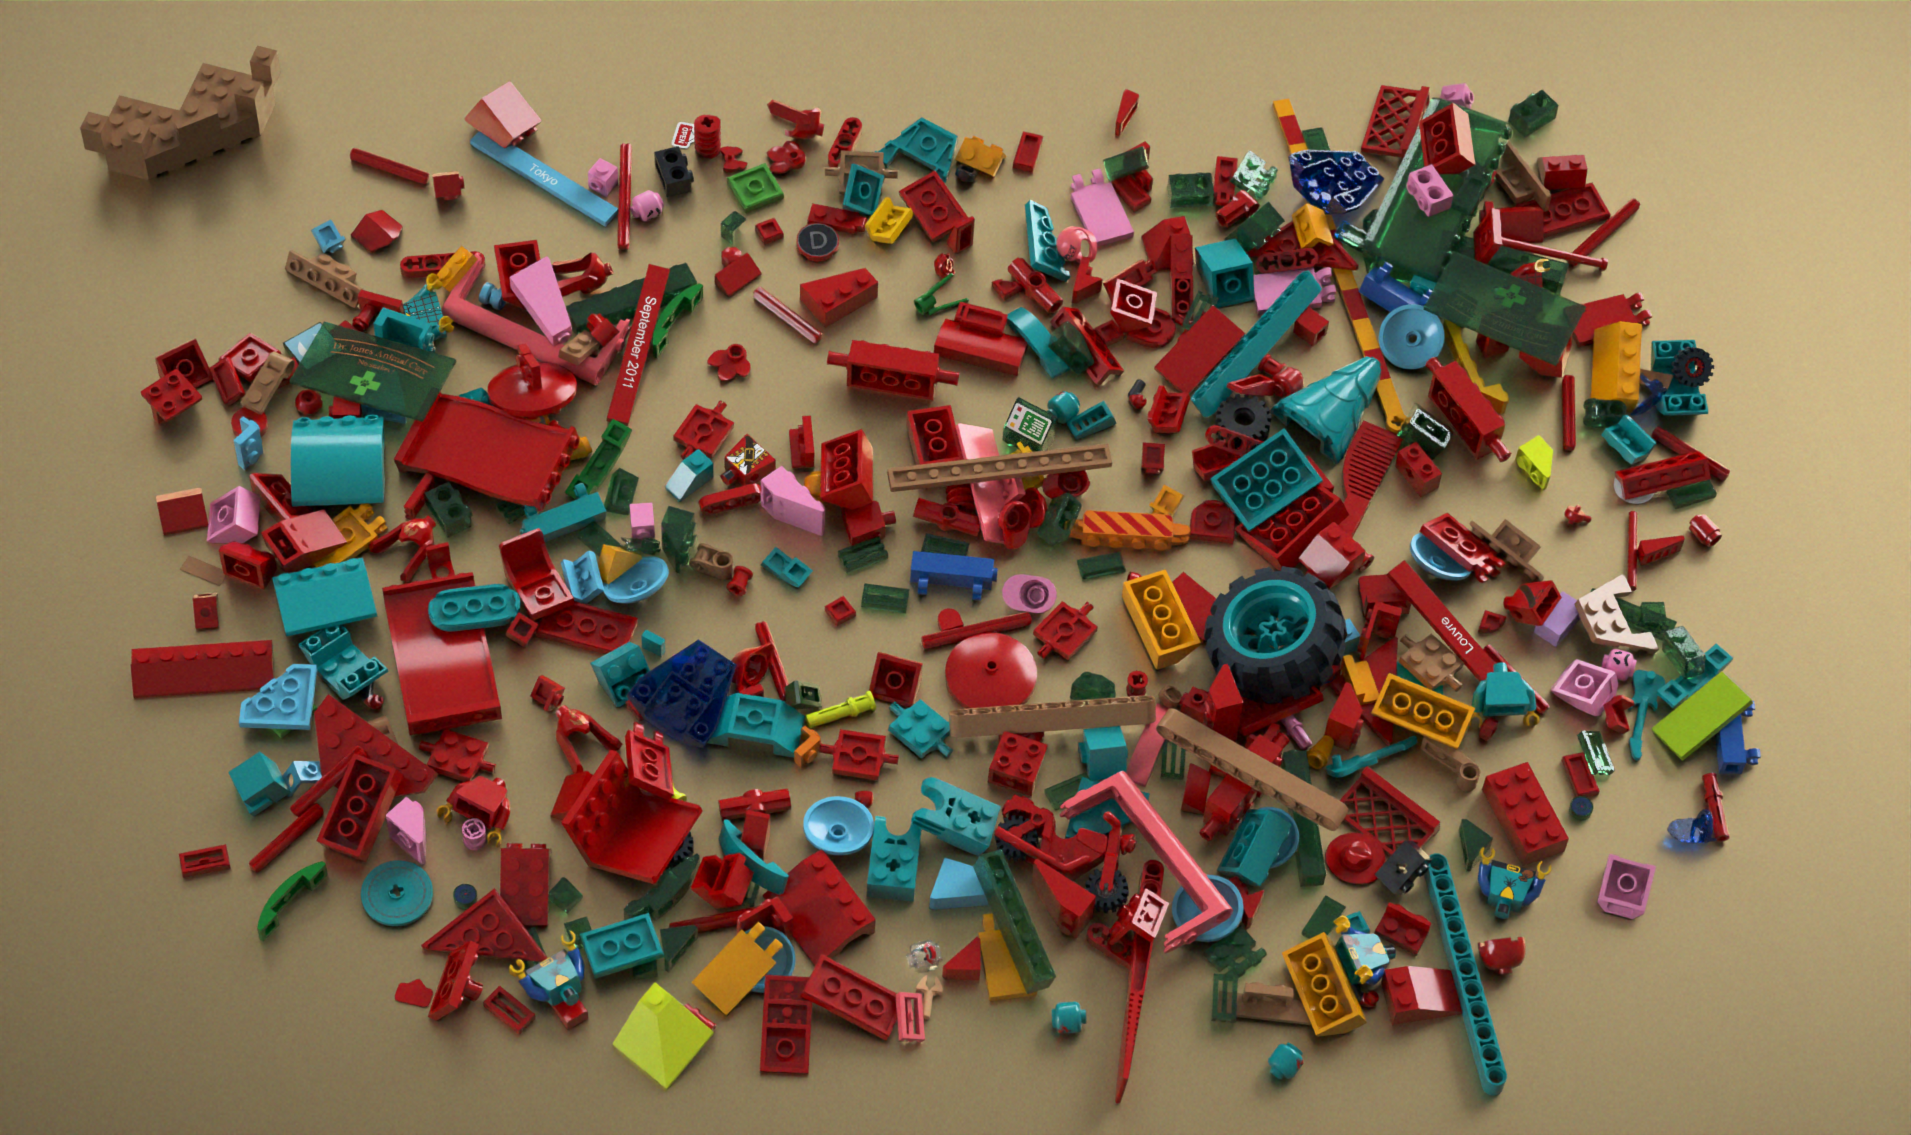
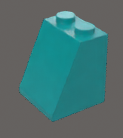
M1236 238L1195 247L1196 267L1211 305L1219 308L1255 300L1253 262Z

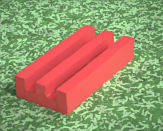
M899 992L896 994L899 1041L908 1040V1042H913L915 1040L921 1043L925 1040L922 994ZM911 999L914 1000V1013H915L916 1034H914V1031H913V1020H914V1017H913Z

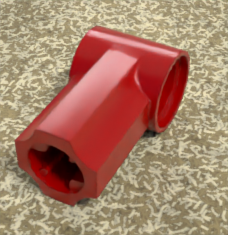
M1241 190L1233 197L1230 203L1216 212L1215 217L1222 227L1228 228L1244 216L1246 218L1253 216L1259 209L1260 204L1245 190Z
M600 313L597 315L591 314L587 318L586 327L603 347L620 332Z

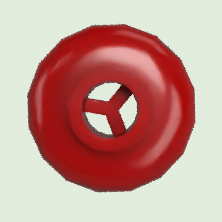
M1285 367L1272 378L1275 381L1274 394L1283 399L1302 390L1304 387L1302 373L1292 367Z

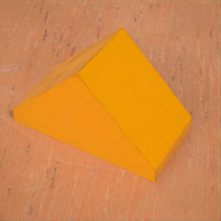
M603 544L598 560L602 582L609 585L642 560V556L629 549Z

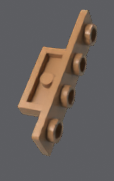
M1509 141L1505 142L1502 157L1509 166L1496 170L1497 173L1494 177L1515 204L1534 198L1544 212L1548 211L1551 201L1549 190L1542 185L1539 177L1532 172L1528 163L1519 155L1518 150Z
M293 250L289 251L285 266L286 271L353 308L358 306V295L360 290L363 289L351 283L356 279L357 273L351 270L347 265L334 261L326 254H320L308 259Z
M1504 519L1492 535L1473 520L1469 523L1473 528L1471 531L1481 540L1486 538L1490 541L1489 546L1497 553L1503 551L1508 555L1506 559L1515 567L1519 564L1525 568L1523 572L1532 580L1537 578L1540 581L1544 579L1539 571L1528 564L1541 546L1508 520Z
M1260 982L1245 983L1243 993L1219 991L1217 1014L1312 1025L1302 1001L1293 999L1294 988H1288L1285 985L1269 986L1263 985Z

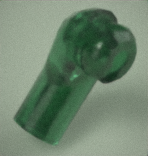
M1373 209L1363 219L1364 237H1372L1374 235L1373 224L1375 222L1381 223L1384 220L1385 215L1379 209Z

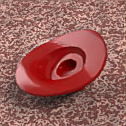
M1346 833L1330 842L1326 849L1325 861L1331 873L1340 880L1352 884H1368L1378 879L1375 873L1385 863V854L1381 845L1374 838L1362 833Z

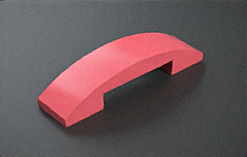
M1158 703L1155 706L1156 721L1145 725L1127 768V774L1132 781L1143 787H1146L1154 769V764L1166 740L1156 731V726L1170 708Z

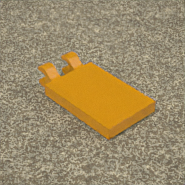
M363 503L355 510L349 506L332 519L347 541V544L312 564V567L317 568L329 563L335 564L355 558L366 550L372 541L378 539L377 534H382L388 529L385 525L386 521L381 516H378L367 525L364 519H369L374 515V512L371 510L373 507L369 503Z
M1016 910L1006 911L1008 929L995 930L992 913L983 914L984 932H978V937L981 939V956L989 1001L1034 996L1038 992L1026 927H1018Z
M759 922L756 923L748 934L741 929L691 982L726 1016L777 964L772 957L783 947V944L775 939L764 951L754 942L766 930Z

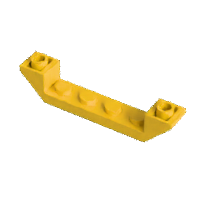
M1457 298L1452 306L1453 309L1450 310L1444 320L1443 328L1446 344L1454 361L1466 370L1470 380L1478 385L1481 394L1491 402L1495 412L1503 414L1509 403L1508 394L1506 391H1503L1501 384L1485 387L1483 379L1479 378L1476 363L1470 358L1468 345L1461 338L1460 328L1466 327L1467 320L1470 317V310L1467 305L1465 306L1461 298Z

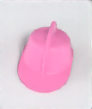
M1014 575L1004 583L1002 589L1005 603L1012 609L1019 611L1044 613L1051 609L1057 598L1054 584L1049 579L1039 576Z

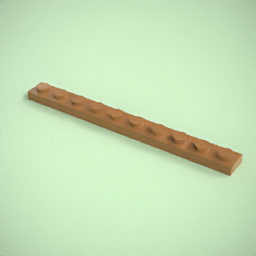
M1100 444L888 468L887 475L890 491L897 492L1112 467V458L1109 445Z

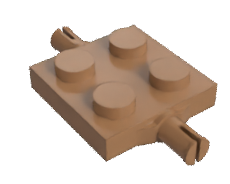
M841 151V161L838 168L825 167V176H838L840 183L839 194H845L851 164H857L884 175L883 183L885 178L898 179V170H885L883 163L884 152Z
M1432 633L1416 643L1407 634L1401 638L1400 642L1409 651L1400 657L1399 663L1428 689L1433 691L1438 686L1448 684L1455 692L1462 688L1463 685L1453 676L1463 668L1464 662Z

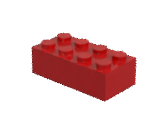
M353 754L316 841L326 848L367 862L403 775L395 768Z
M1528 762L1486 776L1482 791L1522 866L1565 852L1569 837Z

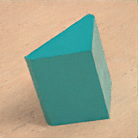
M851 164L843 209L858 212L861 215L872 216L878 207L884 175L857 164Z

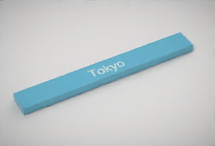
M480 131L470 140V145L601 225L606 227L618 214L617 207L511 144L504 149Z

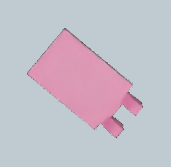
M1101 169L1092 170V185L1084 186L1081 174L1072 176L1074 183H1071V187L1074 192L1071 193V200L1084 228L1094 234L1097 247L1134 236V230L1111 182L1104 183Z
M1330 267L1323 268L1316 273L1314 268L1253 275L1254 301L1257 314L1263 315L1290 283L1304 271H1310L1320 286L1321 284L1329 285L1331 283L1330 277H1332ZM1335 285L1324 287L1308 307L1311 309L1321 308L1322 302H1335Z

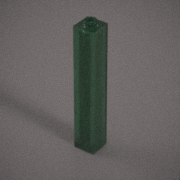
M1295 749L1283 752L1281 768L1312 785L1307 752ZM1288 808L1289 815L1294 819L1299 830V842L1295 851L1300 887L1324 885L1326 869L1319 826L1317 823Z

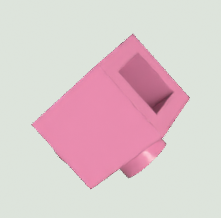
M601 158L588 171L589 188L605 197L618 184V167Z

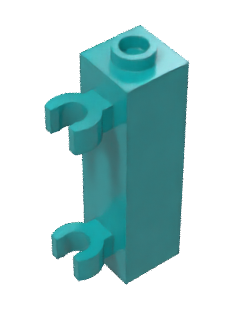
M580 483L574 486L577 500L540 514L537 513L536 507L524 505L527 519L522 520L520 534L522 535L539 528L543 532L544 541L547 542L605 520L607 511L598 492L588 495L584 484Z

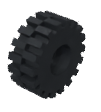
M1235 394L1234 399L1229 396L1226 402L1223 400L1220 403V407L1217 409L1215 425L1260 441H1266L1270 432L1272 416L1269 407L1265 408V402L1263 400L1260 403L1258 402V397L1254 396L1251 399L1249 395L1244 394V397H1240V394ZM1245 417L1252 424L1243 426L1236 423L1235 419ZM1220 434L1218 435V439H1226V437H1223ZM1236 437L1233 439L1235 449L1239 448L1242 443L1241 438Z

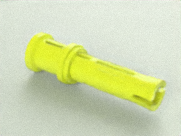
M867 691L865 695L856 698L848 697L846 702L806 714L805 719L809 729L843 717H857L859 713L868 710L875 711L876 704L871 691Z

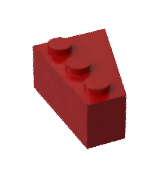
M866 268L800 284V300L825 328L878 297V281Z

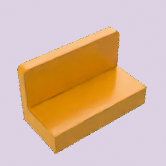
M1306 203L1291 215L1301 249L1312 248L1318 242L1328 246L1333 244L1323 210Z
M1352 655L1343 656L1341 672L1344 681L1351 684L1360 705L1376 702L1379 693L1368 662L1354 663Z

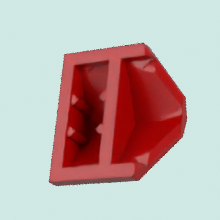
M379 210L365 214L351 233V238L370 253H374L377 249L385 247L396 240L403 226L385 211Z

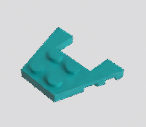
M921 117L903 130L896 139L888 141L885 147L878 152H884L883 163L886 168H888L896 155L901 152L936 171L946 185L958 136Z

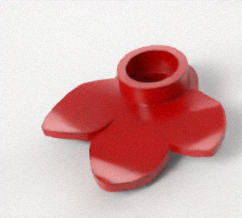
M786 141L783 147L775 146L767 151V156L774 161L769 168L771 173H786L790 169L797 170L805 165L806 155L800 150L798 143L794 141Z
M732 344L726 350H717L707 360L708 365L718 367V377L721 381H730L737 374L746 377L751 370V365L746 359L747 352L740 344Z

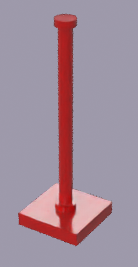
M1491 208L1473 232L1475 265L1478 268L1484 269L1501 246L1598 267L1601 271H1605L1608 266L1607 258L1597 259L1503 238L1501 235L1499 209Z

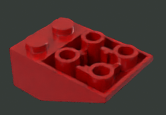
M324 509L282 520L261 532L267 548L275 556L276 561L285 573L302 571L347 544V541Z

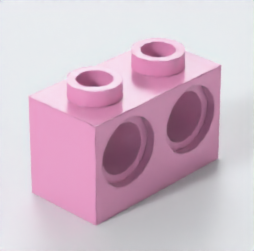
M1432 164L1409 173L1406 184L1407 190L1415 197L1419 208L1424 210L1428 217L1451 208L1454 195Z

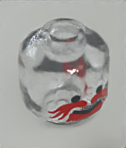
M930 939L911 944L909 948L910 953L906 954L909 968L914 967L919 974L937 969L939 962L943 961L938 943L934 944Z

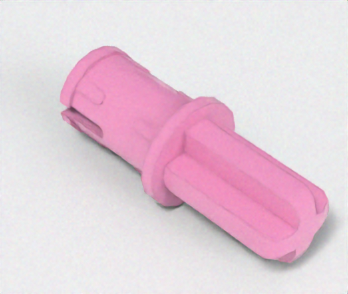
M1293 715L1280 720L1285 726L1288 736L1293 737L1300 749L1306 750L1312 745V741L1302 728L1303 724L1298 722Z

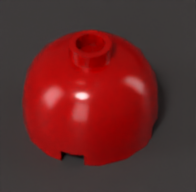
M1511 937L1487 940L1484 941L1485 944L1479 942L1478 951L1482 963L1490 970H1498V975L1513 973L1512 969L1520 966L1524 961L1526 955L1525 937H1517L1518 940L1511 941Z

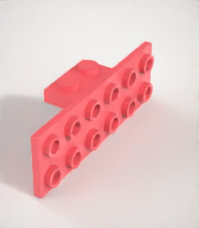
M961 423L956 425L964 460L999 456L992 429ZM1012 478L970 483L984 540L1004 544L1003 531L999 527L998 516L1003 506L1007 503L1018 501L1026 495L1022 479Z

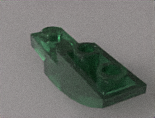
M698 853L692 857L684 858L674 868L664 870L658 879V888L650 889L644 897L639 900H633L623 909L624 920L649 913L651 918L656 921L670 911L692 886L700 866V856Z

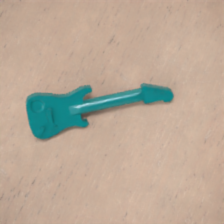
M1636 670L1632 677L1634 689L1632 700H1634V706L1639 707L1632 738H1629L1628 742L1632 757L1636 761L1642 757L1641 747L1643 741L1641 737L1648 706H1651L1653 711L1657 710L1658 695L1656 692L1665 685L1664 677L1656 674L1654 671Z
M1411 736L1408 739L1361 757L1356 755L1344 761L1341 760L1339 754L1333 755L1331 757L1333 764L1325 767L1326 773L1337 778L1347 776L1360 768L1378 763L1377 760L1402 750H1407L1418 743L1417 736Z

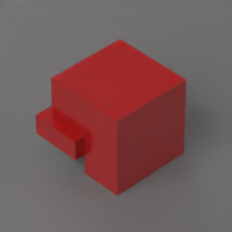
M741 853L725 855L723 859L717 855L705 856L702 858L691 890L715 909L742 905L754 872L744 865L746 857Z

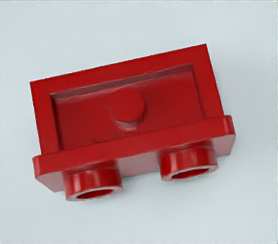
M1159 385L1153 397L1151 410L1147 416L1148 422L1155 433L1180 432L1190 401L1188 392L1168 393L1164 385Z
M1232 439L1231 447L1235 449L1234 440ZM1211 444L1192 450L1194 470L1204 481L1211 480L1213 476L1241 458L1240 455L1214 447Z

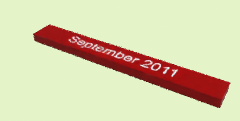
M652 264L648 265L606 419L608 422L615 419L625 426L629 424L669 277L670 269Z

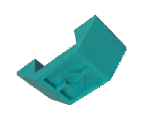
M1695 340L1652 341L1651 371L1675 376L1671 369H1674V366L1671 365L1672 362H1675L1673 357L1679 354L1678 351L1685 350L1686 347L1697 348ZM1695 361L1690 362L1688 365L1690 373H1694L1696 371L1694 365ZM1673 377L1667 390L1653 387L1657 410L1663 415L1708 414L1709 412L1706 395L1700 394L1699 386H1685Z
M342 624L323 628L298 644L309 663L317 666V675L342 699L351 697L389 672L388 668L375 656L368 659L353 644L349 631Z
M735 693L714 701L705 743L728 746L729 739L735 738L774 745V754L794 757V751L800 744L801 728L804 725L805 715L783 700Z

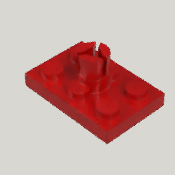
M470 940L449 953L428 1014L429 1018L436 1021L443 1016H447L453 1010L458 1009L463 1002V996L473 1002L479 998L483 990V984L470 979L471 976L469 975L470 969L478 957L476 951L479 944Z

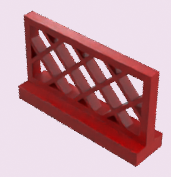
M1381 85L1361 146V152L1400 157L1403 159V163L1411 164L1420 136L1419 121L1426 117L1430 104V87L1421 86V90ZM1384 93H1390L1395 97L1386 101L1383 96ZM1408 96L1416 97L1414 101L1408 104L1404 101V98ZM1399 101L1403 106L1394 110L1391 105ZM1384 108L1390 111V113L1384 116L1378 113V111ZM1407 110L1410 116L1401 119L1398 114ZM1395 117L1398 122L1389 126L1386 120ZM1382 123L1385 128L1376 132L1373 127ZM1402 126L1405 132L1397 135L1393 130ZM1390 133L1393 138L1384 142L1381 136ZM1375 139L1380 143L1377 146L1368 145L1370 141ZM1397 142L1400 145V149H1390L1389 145Z
M1368 766L1361 772L1359 779L1339 800L1344 804L1354 803L1355 814H1347L1343 821L1357 832L1374 838L1390 857L1396 851V846H1400L1404 842L1395 841L1394 831L1407 830L1408 840H1411L1410 829H1421L1426 833L1422 839L1412 841L1422 848L1440 830V821ZM1363 785L1369 789L1370 797L1357 798L1356 790ZM1374 801L1386 802L1388 804V811L1375 812ZM1371 802L1372 812L1358 813L1357 803ZM1392 815H1403L1406 818L1407 825L1393 826ZM1389 816L1390 826L1376 827L1375 817ZM1373 817L1374 828H1363L1359 824V818ZM1391 831L1392 842H1381L1378 839L1377 832Z

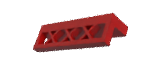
M1062 307L1050 323L1095 384L1101 385L1110 374L1122 375L1124 369L1080 310Z
M1700 451L1615 471V477L1621 483L1622 495L1625 500L1711 479L1708 458Z

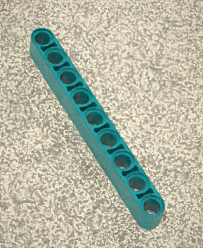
M1307 270L1300 273L1192 395L1191 401L1203 417L1211 416L1217 411L1220 403L1223 400L1226 401L1227 397L1234 392L1227 388V383L1246 378L1321 292V286L1310 271Z

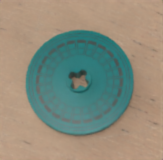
M389 861L377 866L366 876L361 888V901L366 913L378 923L387 926H404L415 922L427 912L433 899V886L428 874L418 865L408 861ZM394 890L399 891V897H396V895L394 894Z

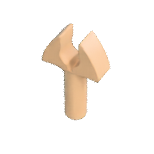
M928 975L924 976L916 987V993L924 995L922 1003L924 1020L930 1018L933 997L936 995L942 996V985L937 976L935 977V985L931 990H928L926 986Z

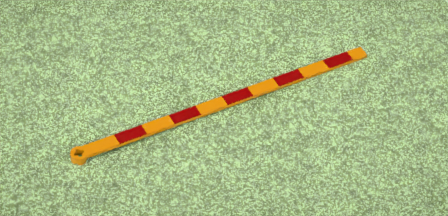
M1290 99L1273 101L1275 113L1308 204L1324 211L1331 235L1343 247ZM1332 268L1363 356L1374 357L1381 364V377L1376 387V393L1386 417L1385 428L1398 435H1403L1408 427V418L1403 413L1352 270ZM1393 422H1398V423H1400L1401 425H1400V426H1397L1396 424H1392V423H1393Z

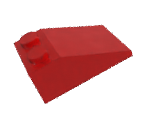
M1036 859L1034 861L1031 882L1033 888L1060 930L1066 935L1078 938L1093 918L1096 896Z
M1413 966L1384 970L1381 985L1392 1025L1462 1015L1463 1012L1451 970Z

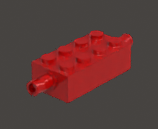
M852 340L848 354L829 351L827 357V365L846 367L848 387L933 400L938 382L958 386L960 372L940 370L939 354L930 351L924 352L906 347L900 348L887 344L869 343L864 340Z
M1437 357L1429 359L1425 366L1431 371L1433 376L1428 397L1474 457L1478 460L1493 452L1500 462L1509 459L1512 453L1501 441L1506 425L1501 415L1495 412L1491 402L1481 394L1478 385L1470 380L1466 370L1460 367L1456 361L1443 366Z
M1280 732L1277 733L1273 741L1259 734L1248 750L1280 767L1283 761L1281 758L1282 750L1289 744L1290 740L1285 734ZM1227 774L1207 799L1203 819L1206 825L1200 830V836L1207 841H1211L1217 832L1227 836L1231 830L1235 831L1242 821L1241 817L1246 814L1248 809H1253L1255 804L1253 802L1257 797L1262 798L1264 794Z

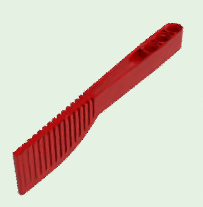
M1363 420L1347 450L1342 470V490L1345 499L1343 504L1349 516L1338 526L1352 538L1404 439L1401 435ZM1309 569L1307 570L1306 574L1309 573L1315 576Z
M1151 859L1144 863L1137 894H1140L1147 888L1161 898L1164 866L1160 861ZM1134 931L1115 1095V1102L1117 1104L1121 1103L1130 1074L1154 941L1149 942Z

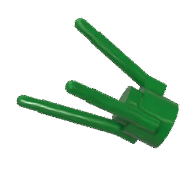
M950 273L914 300L916 309L922 315L928 313L931 316L938 311L958 306L960 302H969V299L965 298L934 307L937 302L932 294L954 276L953 273Z

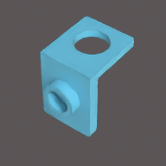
M320 761L292 762L283 774V778L291 792L288 794V797L295 793L301 783H316L322 778ZM291 774L294 779L292 787L289 784V777Z

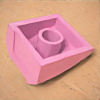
M1575 659L1551 687V692L1579 710L1593 716H1601L1604 711L1603 704L1611 701L1616 696L1618 680L1614 671Z
M1609 854L1598 897V903L1604 912L1630 919L1643 915L1656 866L1634 862Z

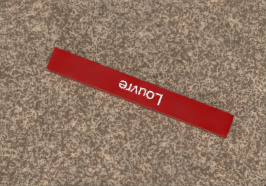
M1405 560L1387 573L1386 576L1456 656L1464 662V665L1479 682L1486 679L1487 673L1494 672L1493 665L1495 662Z

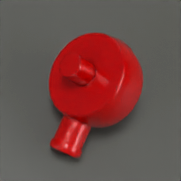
M1576 505V507L1568 506L1564 512V516L1569 519L1568 523L1571 525L1574 522L1582 523L1583 521L1590 523L1592 518L1580 510V505Z

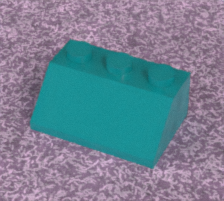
M1248 809L1217 871L1231 878L1238 876L1239 880L1247 885L1261 886L1268 877V870L1271 864L1279 855L1278 851L1282 843L1288 838L1289 829L1292 824L1271 810Z

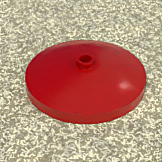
M980 633L964 639L951 651L945 668L947 689L952 698L964 709L1023 705L1032 696L1037 680V667L1030 651L1018 640L1000 633Z

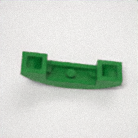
M698 283L687 288L665 307L657 320L653 333V357L658 358L669 344L668 330L685 309L692 313L703 299L702 284Z
M612 419L601 436L602 442L580 475H575L565 494L577 500L574 486L580 483L584 484L588 495L595 493L618 461L628 442L632 429Z
M323 861L299 870L285 880L271 895L258 921L257 930L260 940L264 941L279 926L277 914L304 886L313 891L328 875L326 864Z

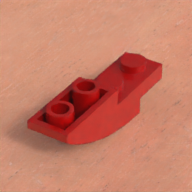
M1171 235L1169 259L1171 318L1176 319L1181 314L1186 319H1193V235Z

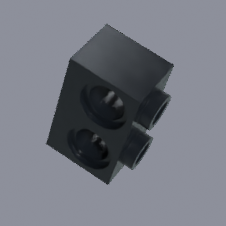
M676 146L655 151V167L666 197L691 192V183L694 182L692 170L687 169V157L685 153H681L680 147Z

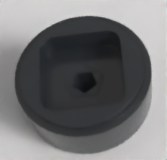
M959 165L955 175L963 182H974L977 171L970 166Z

